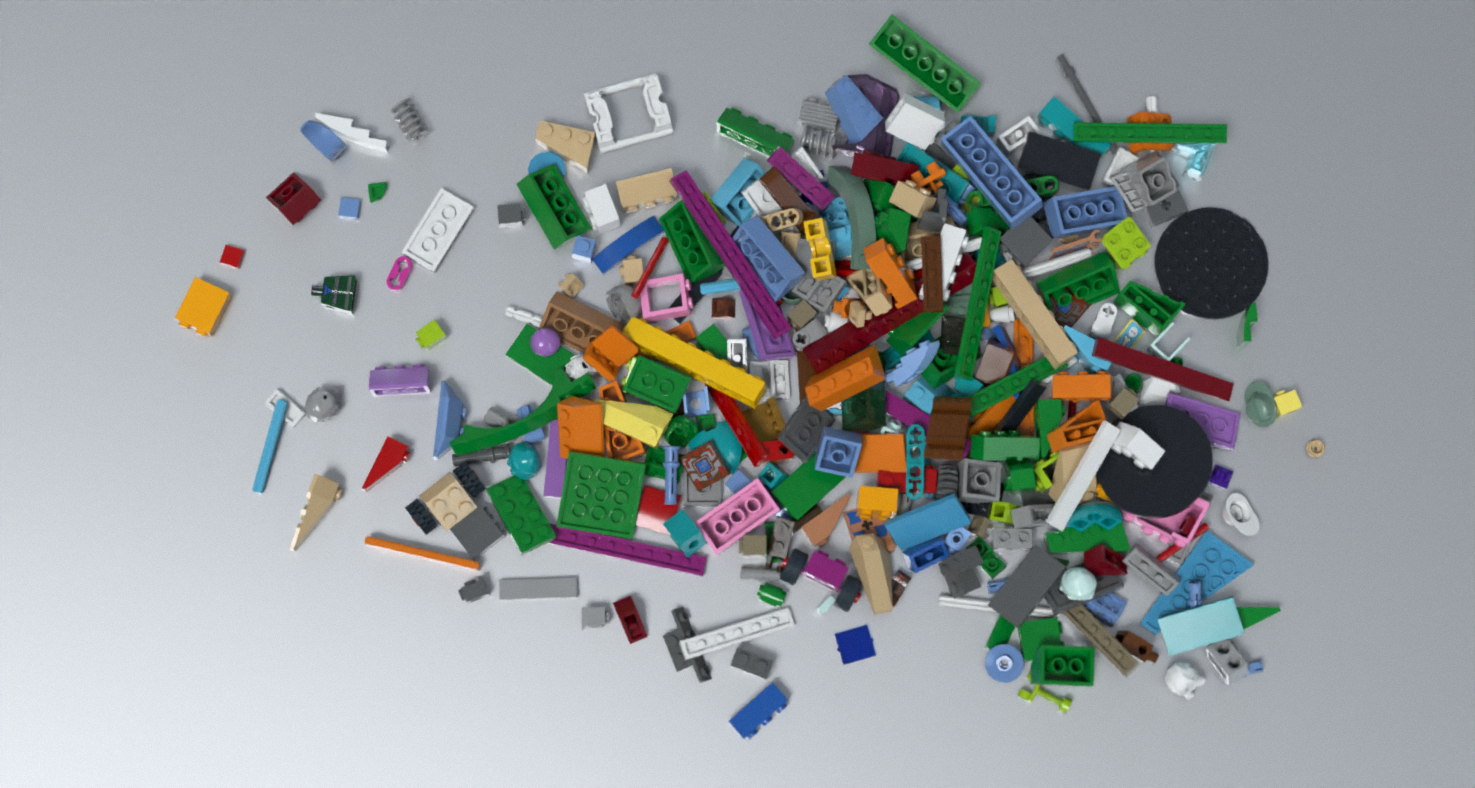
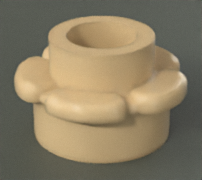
M1318 439L1311 440L1306 445L1308 455L1312 458L1321 457L1324 454L1325 445Z

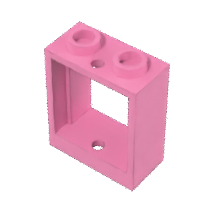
M684 274L647 280L640 294L644 320L650 323L692 315L691 309L694 308L692 297H689L688 292L691 290L690 280L686 279ZM680 283L683 306L653 311L650 288Z

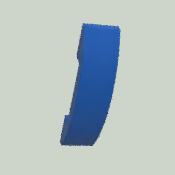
M652 216L616 239L592 260L604 275L617 266L624 258L665 231L657 219Z

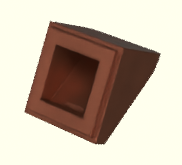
M729 297L712 298V318H735V299Z

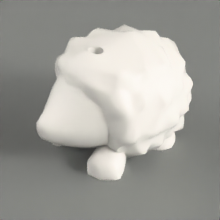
M1177 662L1168 667L1164 677L1170 691L1179 696L1185 695L1186 700L1194 697L1191 692L1193 689L1205 683V679L1199 677L1198 670L1193 665L1183 662Z

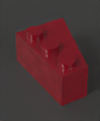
M863 150V153L855 152L850 175L896 185L898 181H912L911 175L918 171V165L896 161V157Z

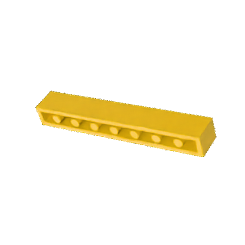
M631 317L622 331L626 337L639 347V351L754 409L766 392V383L762 378L758 376L753 377L746 370L740 367L735 368L724 359L719 360L708 351L703 352L696 345L690 342L685 343L674 334L669 335L658 326L653 327L642 318Z

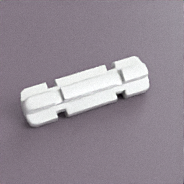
M508 306L505 312L508 317H515L517 320L528 324L532 323V325L540 327L543 319L539 315L535 314L534 316L533 313L521 309L517 310L513 306Z

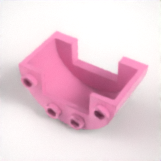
M1198 498L1186 510L1160 519L1142 518L1121 509L1119 510L1123 513L1122 518L1142 527V532L1150 536L1153 533L1159 536L1158 539L1166 544L1172 542L1184 548L1190 544L1211 503ZM1191 515L1195 517L1197 521L1189 536L1182 537L1176 533L1185 516Z

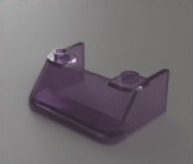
M869 74L848 75L883 119L862 141L856 144H848L847 141L849 139H847L845 144L832 145V149L849 157H854L855 152L863 153V150L891 156L894 135L886 132L885 121L899 102L898 90Z

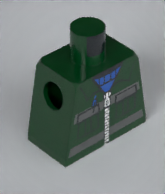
M354 275L324 277L323 286L312 285L311 296L321 297L323 307L353 315L357 278Z

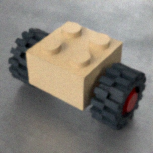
M465 461L453 470L461 483H458L449 472L419 495L427 505L426 509L418 499H415L405 507L412 516L413 521L426 535L438 526L431 517L432 514L448 531L477 508L464 489L466 488L472 497L475 498L486 488Z

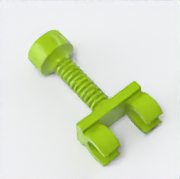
M1031 672L1027 676L1028 680L1031 678ZM1037 684L1032 694L1021 689L1017 695L1030 703L1035 695L1042 696V698L1044 697L1058 705L1059 711L1065 714L1072 703L1070 698L1065 696V698L1060 699L1050 692L1044 691Z

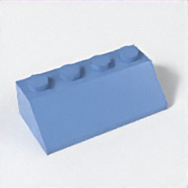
M758 216L742 223L732 239L774 302L779 301L804 276L805 271Z

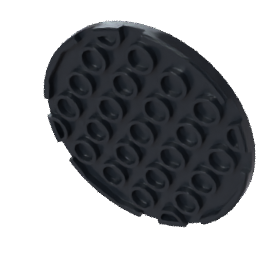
M1199 208L1178 217L1165 229L1156 246L1154 272L1159 288L1164 295L1177 302L1186 303L1180 310L1181 312L1203 320H1222L1241 313L1257 299L1266 283L1268 275V254L1263 240L1246 219L1241 218L1232 211L1221 208Z
M1147 405L1138 407L1129 412L1122 420L1117 418L1111 423L1116 427L1119 422H1123L1141 429L1165 451L1151 470L1145 467L1143 469L1139 468L1133 463L1134 459L1132 457L1129 458L1122 452L1118 454L1110 448L1097 471V477L1106 496L1117 507L1129 514L1142 518L1160 519L1186 510L1201 497L1211 477L1213 454L1206 433L1191 416L1173 407Z

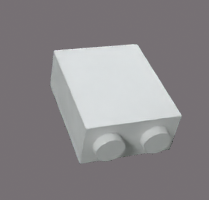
M904 93L885 121L886 132L926 150L929 145L933 144L937 132L944 128L946 121L943 111Z

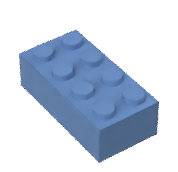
M1116 187L1056 196L1043 202L1052 239L1092 233L1095 230H1109L1127 217L1123 197Z

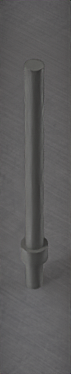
M1061 54L1057 59L1063 68L1065 77L1069 78L1094 123H1103L1077 79L1073 66H1070L1064 54ZM1109 143L1111 145V153L1113 155L1116 154L1118 150L1116 144Z

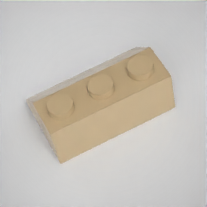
M672 168L617 181L616 187L622 212L632 213L640 207L652 208L656 206V203L663 202L668 204L674 202V199L678 198L669 182L674 177Z

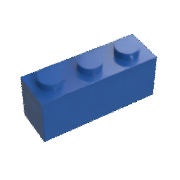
M772 682L728 722L743 739L748 737L750 740L758 733L756 728L761 724L766 726L773 719L771 715L774 712L780 713L787 707L785 703L788 699Z

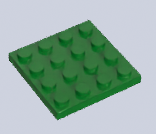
M569 451L556 527L633 539L646 463Z

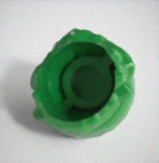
M676 415L672 417L664 434V439L670 446L685 448L700 432V429L692 417Z

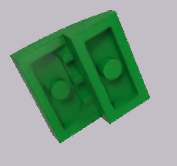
M1252 303L1242 315L1237 333V348H1245L1252 341L1251 328L1258 322L1256 303Z

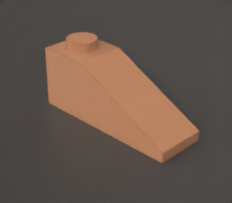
M846 494L801 527V531L814 548L817 545L821 548L829 542L827 538L830 537L850 498L849 494Z

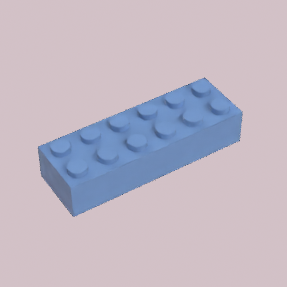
M971 116L940 138L942 147L1012 230L1043 207L1041 198Z

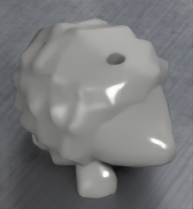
M317 387L316 390H313L308 395L304 407L308 418L315 422L330 420L342 407L339 401L340 388Z

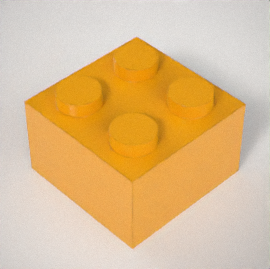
M859 486L855 516L860 517L859 519L861 520L879 518L880 522L894 518L897 512L898 489Z

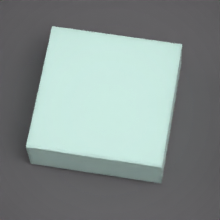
M830 595L817 609V612L823 615L835 603V599Z

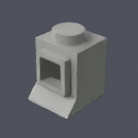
M582 607V631L588 625L589 628H603V625L610 622L609 612H606L605 607Z

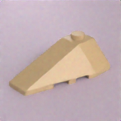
M874 533L855 536L849 546V550L874 614L892 612L891 557L883 539Z

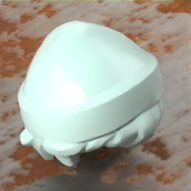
M1073 567L1064 573L1060 590L1067 594V597L1071 600H1090L1095 594L1097 583L1090 571L1081 567Z

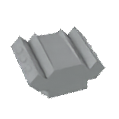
M1158 151L1148 153L1146 157L1137 159L1135 163L1120 169V172L1110 176L1114 186L1132 212L1157 204L1177 192L1179 188V183L1170 171L1169 163L1165 160V157H1161Z

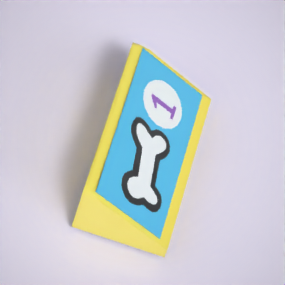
M1131 319L1113 342L1133 348L1145 331L1135 320Z

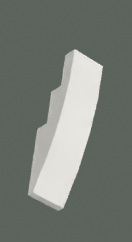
M315 113V118L319 123L341 137L370 149L388 152L389 145L387 141L371 138L370 130L355 128L353 119Z

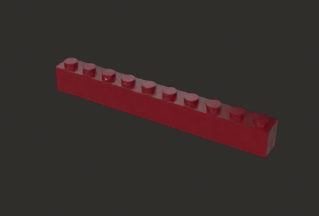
M967 252L963 254L960 266L956 265L955 267L956 277L954 283L949 284V297L973 283L977 264ZM923 278L914 283L917 294L916 300L897 309L894 305V296H892L893 308L878 316H875L872 312V319L865 320L864 327L857 328L849 321L803 348L802 350L817 374L823 372L924 312L923 300L919 297Z

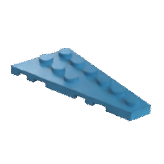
M1207 530L1176 572L1180 577V584L1168 596L1163 593L1160 594L1140 622V625L1152 634L1157 635L1161 632L1158 618L1190 609V604H1188L1190 581H1201V598L1204 601L1255 564Z

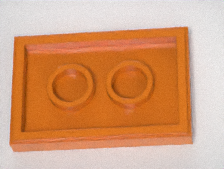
M905 433L861 434L862 445L854 473L906 472L907 447Z

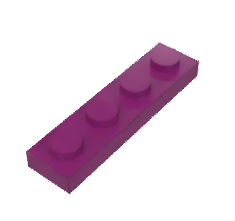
M778 146L766 160L820 210L823 211L834 199L835 196L781 147Z

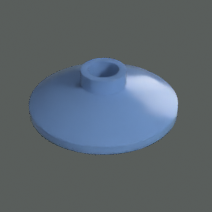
M999 644L987 653L985 668L989 676L994 680L1003 683L1011 682L1021 675L1024 668V659L1016 647L1009 644ZM1007 659L1009 663L1007 665H1003L1001 663V660Z

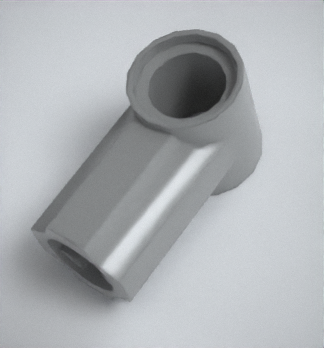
M491 407L488 409L483 420L496 428L512 424L521 419L513 415L507 416Z

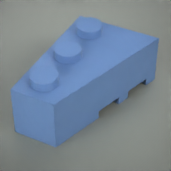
M848 75L837 80L825 92L834 114H837L839 117L842 131L845 130L850 147L862 141L883 119Z

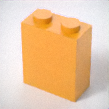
M195 277L175 319L179 322L178 325L185 329L191 327L196 329L195 333L203 337L207 335L213 337L232 295L230 292Z

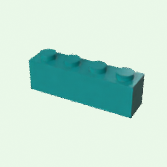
M1055 96L1038 114L1037 118H1039L1040 124L1054 131L1053 134L1059 140L1063 139L1068 144L1100 153V159L1111 147L1109 143L1073 142L1074 122H1085Z

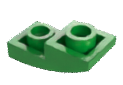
M981 537L975 539L965 548L977 547L984 562L980 567L992 580L1006 568L1005 563Z

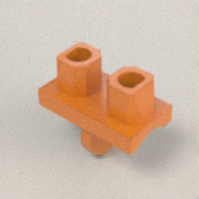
M934 161L926 166L930 176L924 179L919 170L911 175V179L917 184V188H925L930 185L927 190L936 194L938 188L942 187L943 184L941 181L935 184L934 182L946 176V172Z
M843 298L842 301H834L833 312L841 313V318H849L850 302L858 301L862 306L867 305L861 301V298Z

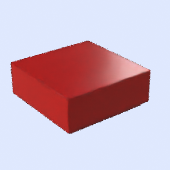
M225 245L220 264L239 269L245 251Z

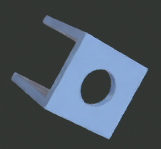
M704 386V391L685 393L683 397L685 415L696 417L710 414L707 386ZM693 399L701 401L702 405L699 409H693L690 406Z

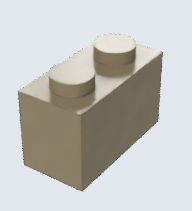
M743 535V539L739 540V554H742V558L766 559V535Z

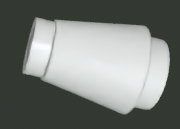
M1010 305L989 310L990 321L1013 323V321L1018 319Z

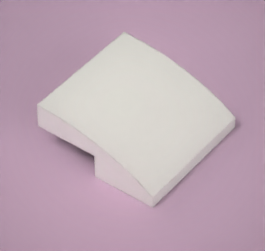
M788 360L748 362L749 375L753 377L758 376L766 383V392L761 400H767L773 396L775 400L790 398Z

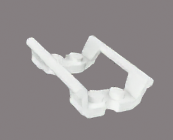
M656 73L583 93L590 115H594L597 118L596 122L593 123L601 154L673 133L667 105L659 101V97L663 95ZM644 85L643 95L648 113L656 123L654 131L616 141L611 133L613 125L608 106L601 99V96Z

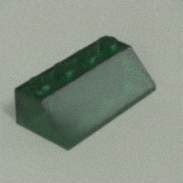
M863 350L857 351V352L851 354L850 356L846 357L845 359H847V358H849V357H851V356H853V355H855V354H857V353H859V352H861V351H863ZM878 351L885 375V353ZM885 380L842 401V430L869 431L886 426Z

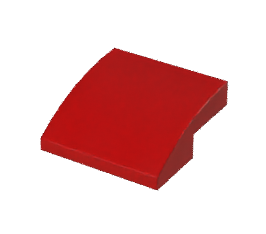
M644 485L635 525L670 535L663 526V523L677 513L682 495H676V505L664 504L665 490Z

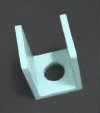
M1172 322L1153 341L1147 350L1155 357L1170 361L1191 338L1188 337L1169 358L1163 354L1155 344L1175 324Z

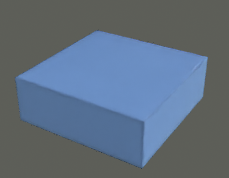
M341 197L338 216L358 219L360 200Z

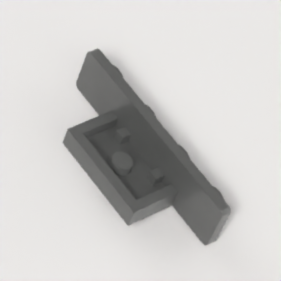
M684 608L672 610L671 612L678 629L663 635L676 671L678 672L693 666L700 683L711 680L710 669L706 665L703 655L688 660L684 659L679 641L695 637L696 634L691 628L689 616Z

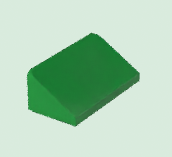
M999 615L984 648L990 651L996 645L1008 644L1015 626Z

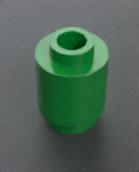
M766 582L765 586L760 585L757 596H760L759 601L775 607H781L787 592Z

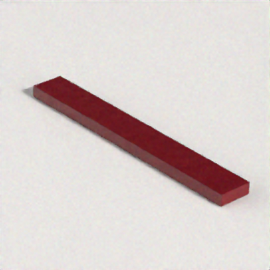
M1100 337L1095 340L1092 357L1224 402L1230 401L1234 383Z

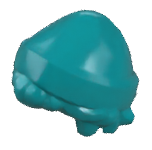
M521 442L511 449L507 465L510 467L512 475L522 480H529L539 471L541 458L533 445Z

